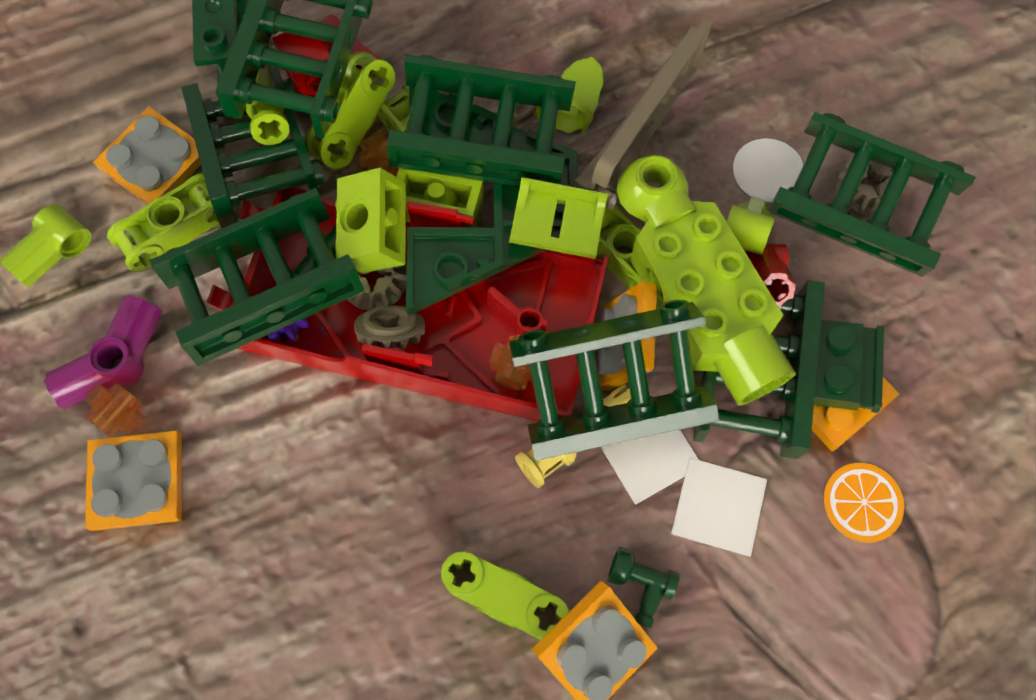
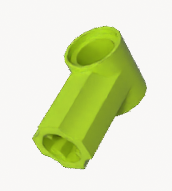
M751 197L744 203H738L737 206L733 205L726 222L744 250L762 255L775 218L771 217L772 213L768 211L765 200Z
M51 204L36 214L32 221L33 231L0 259V263L29 288L62 257L67 259L81 254L88 247L92 235L63 206Z

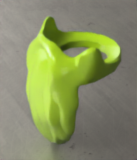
M593 57L577 60L561 76L564 80L576 81L570 112L558 110L556 129L570 134L581 129V133H585L593 120L604 83L601 65ZM538 106L535 112L536 118H540L541 107Z

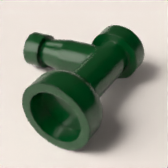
M619 546L613 557L607 582L615 585H624L628 580H632L645 585L639 613H636L635 620L638 624L652 628L654 623L653 616L660 604L661 598L665 597L670 600L673 598L679 583L680 573L673 570L665 573L637 563L632 551Z

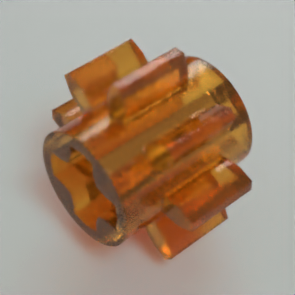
M384 129L378 130L371 134L369 138L360 142L359 145L363 150L360 152L359 162L364 172L382 168L397 177L399 168L389 166L387 151L389 136H387Z
M509 336L506 345L495 343L489 360L491 363L489 369L496 371L494 379L499 384L514 390H525L528 382H532L529 364L518 367L514 366L509 341L517 340L519 336Z
M117 382L109 390L98 384L84 399L92 407L85 415V418L109 437H112L118 430L123 431L129 436L143 421L136 413L143 403Z

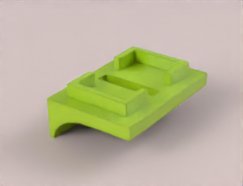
M521 177L509 243L595 259L608 194ZM557 203L565 205L559 238L551 237Z

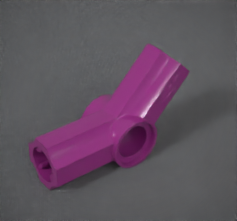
M131 295L129 297L124 296L105 338L95 342L88 354L45 373L46 379H44V382L57 405L62 409H66L114 385L126 387L138 381L144 370L142 356L162 310L144 299ZM123 356L120 364L110 369L112 362L117 357Z

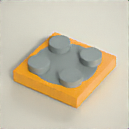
M148 107L93 161L99 170L146 205L184 184L201 166L195 139L151 107Z
M642 281L602 306L597 314L595 323L656 310V284ZM655 337L641 340L646 373L654 369ZM622 344L597 349L595 358L601 390L610 391L627 383L628 377Z
M167 431L87 440L85 529L97 531L182 521L181 433L178 431Z
M600 581L531 650L574 700H608L658 648L612 589Z

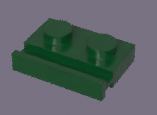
M822 320L814 399L815 406L849 410L864 408L871 409V412L874 413L880 411L883 387L884 326L877 325L876 328L863 327L864 324Z

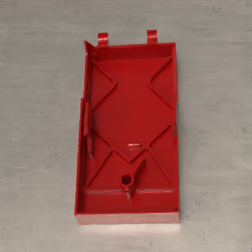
M297 187L278 191L272 207L307 191ZM320 196L330 218L319 223V227L324 237H326L336 224V201ZM244 200L238 217L243 220L268 208H259ZM408 201L407 210L410 222L406 221V272L407 227H464V222L473 224L475 216L458 213L456 209ZM301 231L278 241L290 271H293L307 255L306 249L309 245ZM261 249L253 253L244 278L252 297L277 285ZM546 250L418 311L417 313L425 321V334L420 337L419 343L407 344L406 349L403 350L398 347L387 349L358 342L354 329L355 320L369 310L360 309L351 304L347 299L306 317L309 328H301L300 332L296 335L295 342H292L290 339H279L275 343L271 342L266 335L238 349L538 421L540 416L529 364L518 367L514 366L509 341L517 340L521 334L528 331L544 330L550 333L594 323L609 255H605L604 260ZM377 270L368 274H362L360 277L367 278L371 292H374V285H376L377 279L384 278L386 275L379 274ZM212 285L206 303L219 310H224L235 304L229 291ZM406 289L401 298L393 305L406 308ZM575 354L547 360L558 415L563 417L572 415L580 382Z

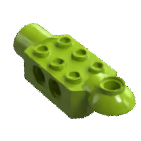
M650 155L641 157L627 165L618 178L616 192L620 204L626 211L646 223L636 237L630 259L642 281L656 284V306L658 309H660L659 306L667 301L686 300L693 302L705 316L706 326L687 330L693 371L719 372L738 406L750 403L788 382L796 373L772 335L773 330L783 317V313L714 202L691 201L688 197L689 185L684 172L675 162L663 156ZM656 181L663 187H652L646 182Z

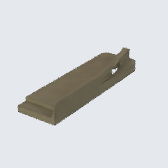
M704 18L698 28L690 27L670 58L665 61L625 115L624 120L605 146L594 157L583 173L575 179L573 187L607 193V209H615L616 203H619L616 192L619 176L627 165L639 157L696 72L713 21Z

